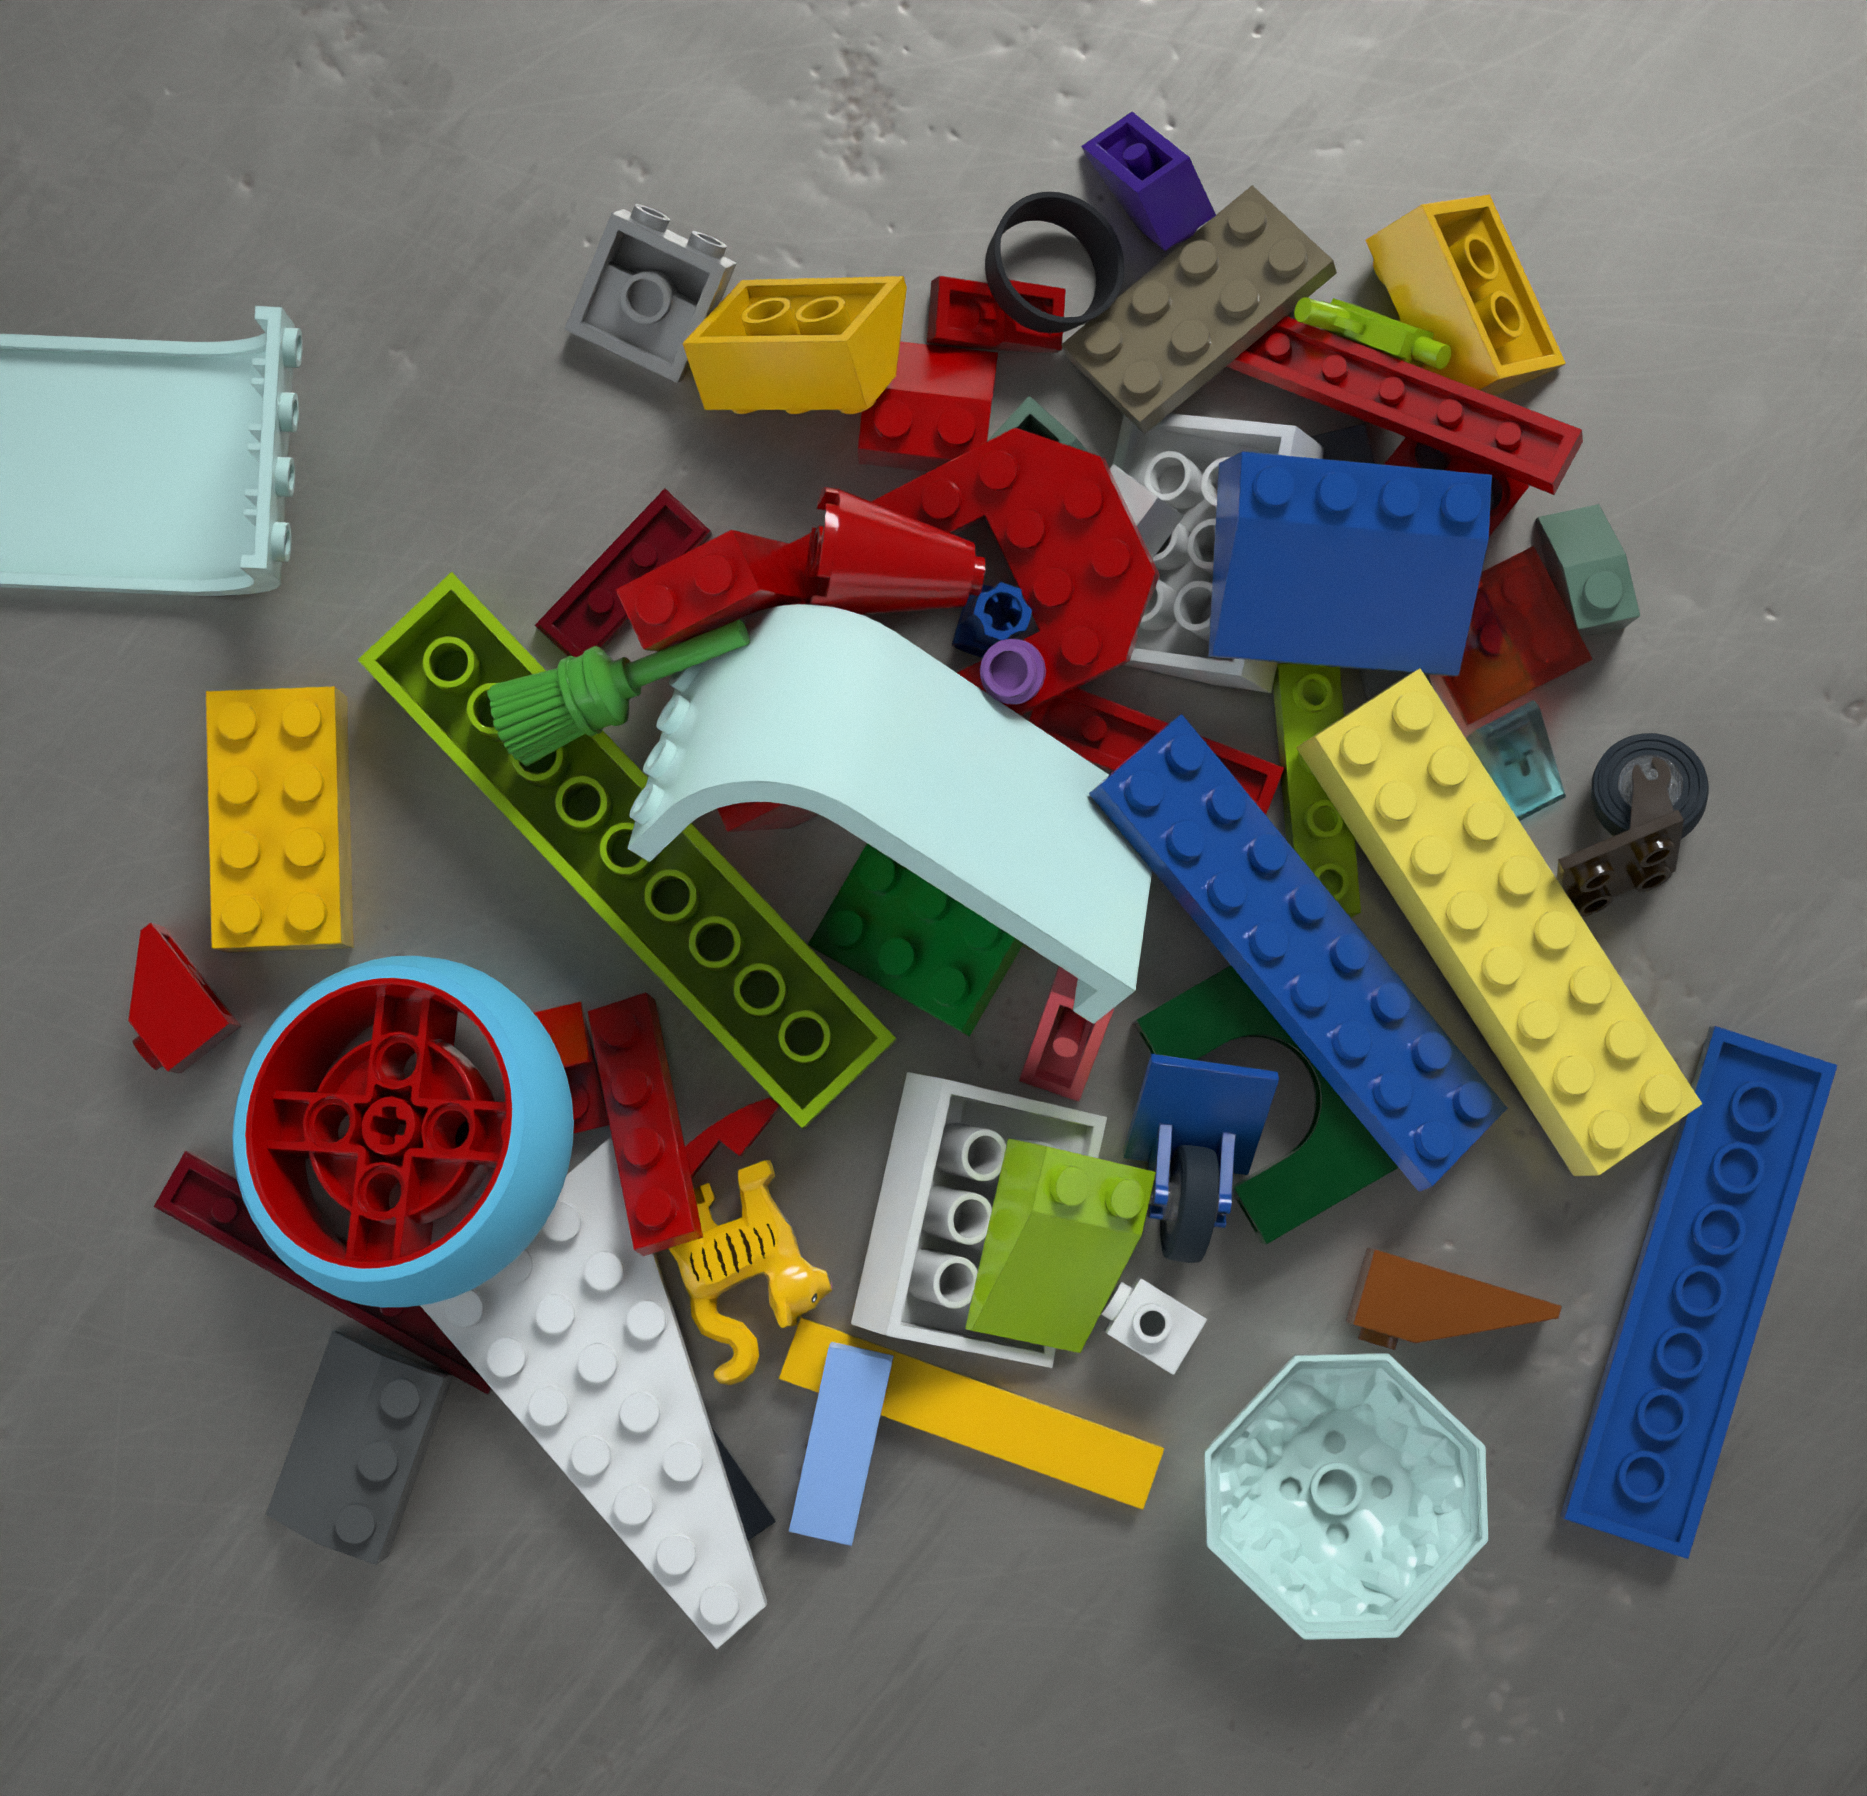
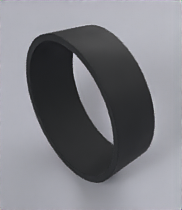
M1038 192L1014 203L1002 217L987 248L985 274L991 294L1000 308L1010 318L1034 331L1061 333L1088 322L1111 306L1118 296L1123 283L1124 257L1121 244L1112 226L1093 206L1069 194ZM1044 221L1058 225L1075 236L1088 252L1096 276L1095 294L1087 311L1082 316L1060 317L1045 313L1022 298L1012 286L1003 267L1001 258V238L1003 233L1022 222Z

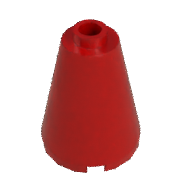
M822 488L816 509L825 511L824 526L818 525L817 528L812 527L803 594L805 599H810L807 605L829 606L860 615L965 607L969 595L978 596L981 593L985 575V557L975 556L974 542L841 489Z

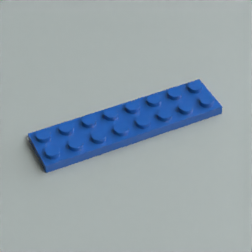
M1182 714L1169 722L1089 792V795L1419 1192L1432 1187L1508 1109Z
M1709 1027L1691 1085L1702 1105L1687 1114L1680 1121L1561 1510V1518L1686 1559L1689 1558L1838 1065L1721 1027Z

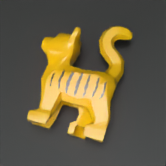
M765 1160L738 1170L742 1217L722 1225H717L714 1222L710 1208L715 1202L716 1196L709 1183L694 1189L703 1238L668 1248L678 1262L684 1285L690 1297L691 1317L702 1335L717 1342L729 1344L733 1349L732 1359L714 1371V1378L721 1384L733 1385L744 1381L754 1372L759 1358L757 1338L743 1322L718 1313L717 1298L723 1292L747 1279L764 1274L768 1280L770 1306L780 1327L785 1328L796 1326L797 1317L814 1309L820 1300L832 1291V1281L828 1272L813 1267L801 1257L793 1226L771 1198L768 1185L775 1177L771 1160Z

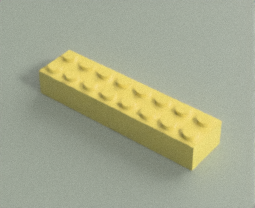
M1421 669L1398 680L1296 747L1574 1177L1601 1175L1702 1105L1700 1099Z

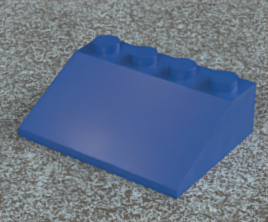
M1243 451L1220 462L1218 470L1208 657L1412 673L1421 669L1427 675L1459 676L1489 540L1492 475Z

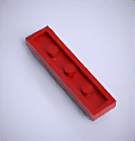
M1075 688L1033 709L1029 722L1095 766L1109 772L1115 771L1168 724L1079 688ZM1201 736L1266 815L1284 767Z
M645 992L587 1011L634 1251L642 1256H646L703 1238L655 999Z

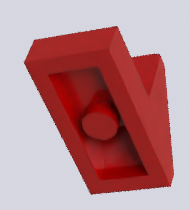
M582 1001L534 1012L549 1033L567 1075L573 1105V1134L610 1126Z

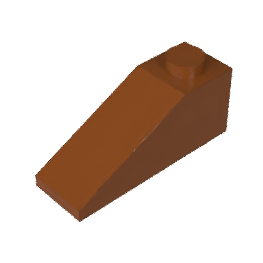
M1367 1248L1346 1322L1361 1327L1359 1340L1395 1350L1399 1338L1413 1343H1420L1558 1319L1562 1306L1376 1249Z

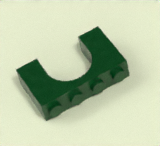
M1231 965L1132 1022L1150 1054L1197 1060L1230 1040L1258 1037L1284 1046L1296 1055L1306 1068L1313 1085L1315 1098L1314 1113L1306 1134L1290 1152L1232 1185V1195L1260 1243L1269 1244L1399 1168Z

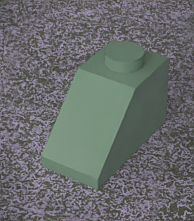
M1599 504L1536 518L1564 641L1622 629L1640 617L1626 553Z

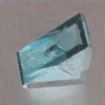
M1534 700L1476 729L1466 737V740L1519 821L1566 797L1539 705Z

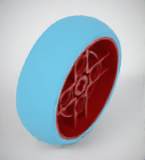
M391 956L351 966L323 979L294 1000L271 1025L253 1053L238 1093L233 1122V1159L243 1201L253 1222L277 1256L295 1273L320 1289L341 1299L375 1307H411L454 1298L491 1279L514 1261L533 1241L554 1209L565 1182L573 1146L574 1119L569 1083L560 1055L549 1033L537 1016L502 983L484 972L462 963L422 956ZM458 1012L463 1013L474 1022L488 1041L502 1075L506 1102L494 1100L492 1091L480 1071L463 1053L454 1047ZM373 1025L372 1040L360 1044L349 1051L327 1073L344 1048L365 1029ZM416 1053L417 1064L415 1070L409 1077L405 1078L404 1068L406 1062L411 1055ZM349 1115L350 1125L348 1132L342 1139H339L338 1129L340 1123L345 1116ZM468 1120V1137L461 1146L457 1147V1130L463 1122ZM400 1124L406 1125L403 1136L397 1135ZM305 1158H310L315 1174L328 1194L351 1213L347 1247L329 1229L316 1206L308 1182ZM489 1169H495L486 1189L471 1211L450 1232L431 1244L434 1221L451 1214L466 1203L480 1187ZM397 1183H400L401 1196L399 1202L391 1209L389 1206L390 1192Z

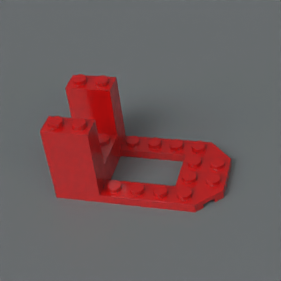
M1013 428L871 501L954 535L985 519L988 520L1019 588L1022 589L1024 599L1032 609V616L1040 630L1023 639V641L1036 647L1043 657L1046 675L1042 688L1032 699L1024 703H1002L1020 716L1130 662L1138 639L1137 632L1148 600L1151 601L1160 574L1105 458L1018 428ZM731 529L615 589L643 650L658 652L763 609L783 605H807L810 599H805L803 594L811 533L791 543H785ZM981 661L957 672V674L987 693L980 678ZM745 802L717 808L727 832L792 829L819 815L800 807L773 802Z

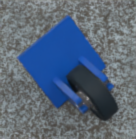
M1156 1054L1150 1055L1123 1147V1158L1147 1161L1148 1170L1156 1172L1147 1216L1148 1218L1160 1220V1241L1165 1258L1178 1262L1198 1263L1205 1256L1212 1237L1213 1228H1226V1215L1231 1213L1233 1173L1249 1174L1279 1082L1278 1072Z

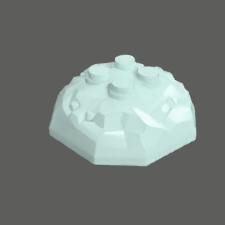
M1388 1353L1294 1355L1204 1450L1206 1546L1304 1640L1398 1638L1489 1541L1485 1445Z

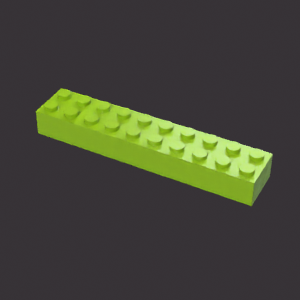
M453 572L449 573L357 659L802 1129H805L897 1042L896 1037L692 823L651 862L627 849L635 824V820L630 818V811L636 798L646 787L648 777L604 731L594 736L584 734L529 766H524L522 761L515 760L512 754L508 753L507 748L504 747V743L499 738L498 731L494 727V718L491 715L490 707L491 701L487 690H490V687L497 683L546 670Z

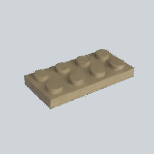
M1251 185L1214 218L1117 297L1107 310L1087 322L1061 345L1066 357L1145 435L1293 311L1301 298L1309 297L1336 275L1334 260Z

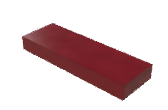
M664 488L535 624V627L567 657L583 655L585 650L594 646L604 649L630 622L615 589L704 544L712 535L711 530Z

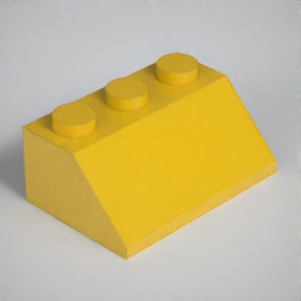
M1490 194L1421 204L1365 239L1373 257L1375 273L1389 292L1399 315L1398 321L1433 332V340L1447 344L1451 348V358L1445 368L1436 369L1423 364V369L1495 396L1552 372L1566 364Z
M904 276L741 280L682 343L704 409L732 410L736 414H747L757 410H785L789 414H801L810 410H840L844 414H855L868 410L896 377L907 291Z

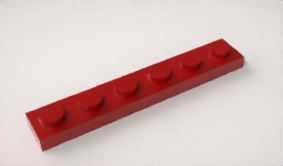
M1285 316L1226 366L1552 495H1555L1583 443L1582 429L1314 326L1300 323L1288 316Z

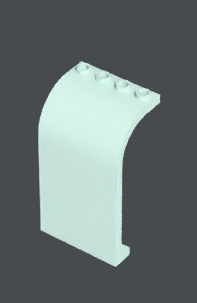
M255 306V320L265 333L256 337L234 341L184 342L0 334V588L189 596L244 595L278 588L281 585L282 562H288L291 554V527L289 522H284L286 497L293 496L295 487L294 459L288 457L289 432H296L299 420V401L297 393H292L293 368L300 367L303 352L301 329L295 327L282 307Z
M805 604L783 605L746 615L740 620L744 623L749 634L750 643L748 645L671 675L669 685L675 689L672 698L666 704L657 720L656 727L662 733L659 742L650 752L643 767V772L648 774L649 777L646 787L640 792L630 811V818L635 820V824L627 849L651 862L694 820L717 808L732 804L773 802L800 807L840 825L1077 977L1073 1011L1089 1022L1096 1023L1136 991L1152 869L1089 795V792L1107 778L1109 774L1001 702L992 698L989 694L895 631L866 616L835 607Z

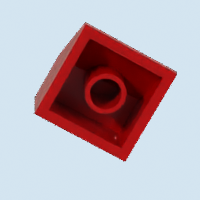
M900 341L896 377L876 399L875 404L868 410L862 411L857 448L859 464L929 472L987 442L998 353Z

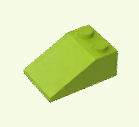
M1008 1138L965 1329L1081 1353L1142 1236L1156 1172Z

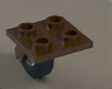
M1636 734L1612 745L1597 763L1592 777L1591 801L1598 820L1613 837L1558 859L1556 879L1581 917L1590 916L1603 910L1612 902L1613 897L1632 889H1636L1637 892L1655 889L1665 883L1672 873L1676 871L1680 841L1701 820L1706 809L1709 793L1708 777L1701 760L1683 742L1663 734Z

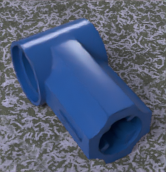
M1000 582L994 587L983 584L981 593L978 596L969 595L967 604L962 608L952 646L968 654L983 658L987 650L995 643L1005 639H1014L1025 632L1031 618L1032 609L1026 605L1022 597V589Z

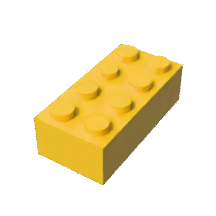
M335 686L206 691L212 949L226 953L354 948L347 696Z

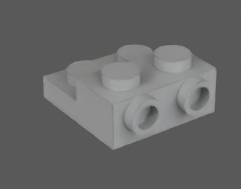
M635 204L632 213L625 209L611 213L564 329L679 383L684 380L689 368V362L682 343L721 302L737 263L723 256L727 246L721 241L696 231H692L688 240L667 230L670 219L666 215L652 208Z

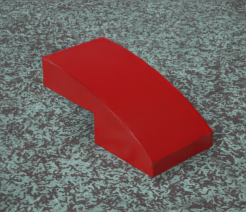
M940 275L931 281L927 343L1014 352L1058 353L1062 351L1063 332L1042 333L1020 325L1000 308L991 294L988 283ZM1009 280L1015 290L1029 304L1045 313L1064 317L1065 288Z
M770 1097L749 1104L725 1116L691 1140L685 1146L691 1179H693L721 1142L738 1156H743L780 1110L781 1106Z

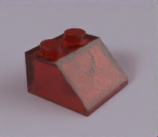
M1534 546L1481 572L1459 676H1441L1466 726L1580 670L1593 660Z

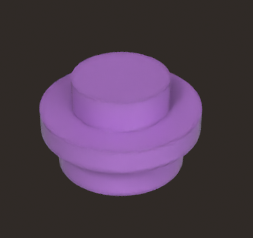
M1005 639L995 643L987 650L980 665V678L984 689L992 698L1006 704H1020L1032 699L1042 688L1046 675L1045 662L1040 652L1032 644L1020 639Z

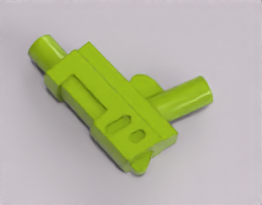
M1303 297L1295 306L1294 316L1298 322L1320 328L1422 368L1423 364H1426L1436 369H1443L1451 358L1450 346L1433 340V332L1397 321L1358 305L1335 298L1332 299L1331 303L1322 300L1317 301Z

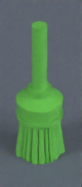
M738 619L633 662L627 657L614 661L600 647H591L585 650L583 655L578 657L569 656L560 660L556 669L497 683L490 687L487 693L491 701L490 707L491 715L494 718V727L498 731L499 738L504 743L508 753L512 754L515 760L522 761L524 766H529L584 734L594 736L601 733L605 727L610 725L619 726L626 723L629 718V699L639 696L642 686L748 645L750 643L748 631L744 623Z

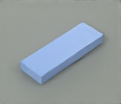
M830 1342L789 1532L852 1546L893 1355Z

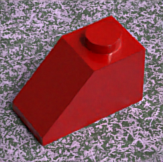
M149 923L140 930L128 1019L139 1036L132 1040L142 1058L154 1070L157 1071L163 1066L167 1072L182 1073L238 1030L241 1025L164 926Z

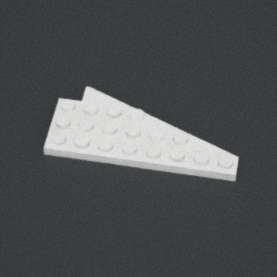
M611 1136L566 1175L555 1207L544 1226L528 1247L514 1261L494 1277L470 1291L454 1298L420 1306L711 1644L718 1649L758 1614L768 1602L656 1253L642 1256L633 1249ZM489 1169L480 1187L466 1203L451 1214L434 1221L431 1244L450 1232L471 1211L486 1189L495 1169Z

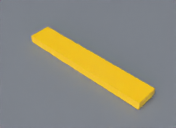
M800 1318L779 1379L819 1393L830 1342L893 1355L881 1416L1136 1508L1144 1509L1164 1452V1447L810 1319Z

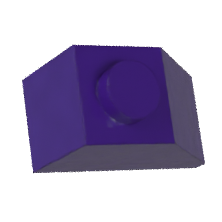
M1130 112L1081 146L1088 160L1135 226L1164 251L1174 244L1190 238L1200 226L1216 216L1190 157L1134 112Z

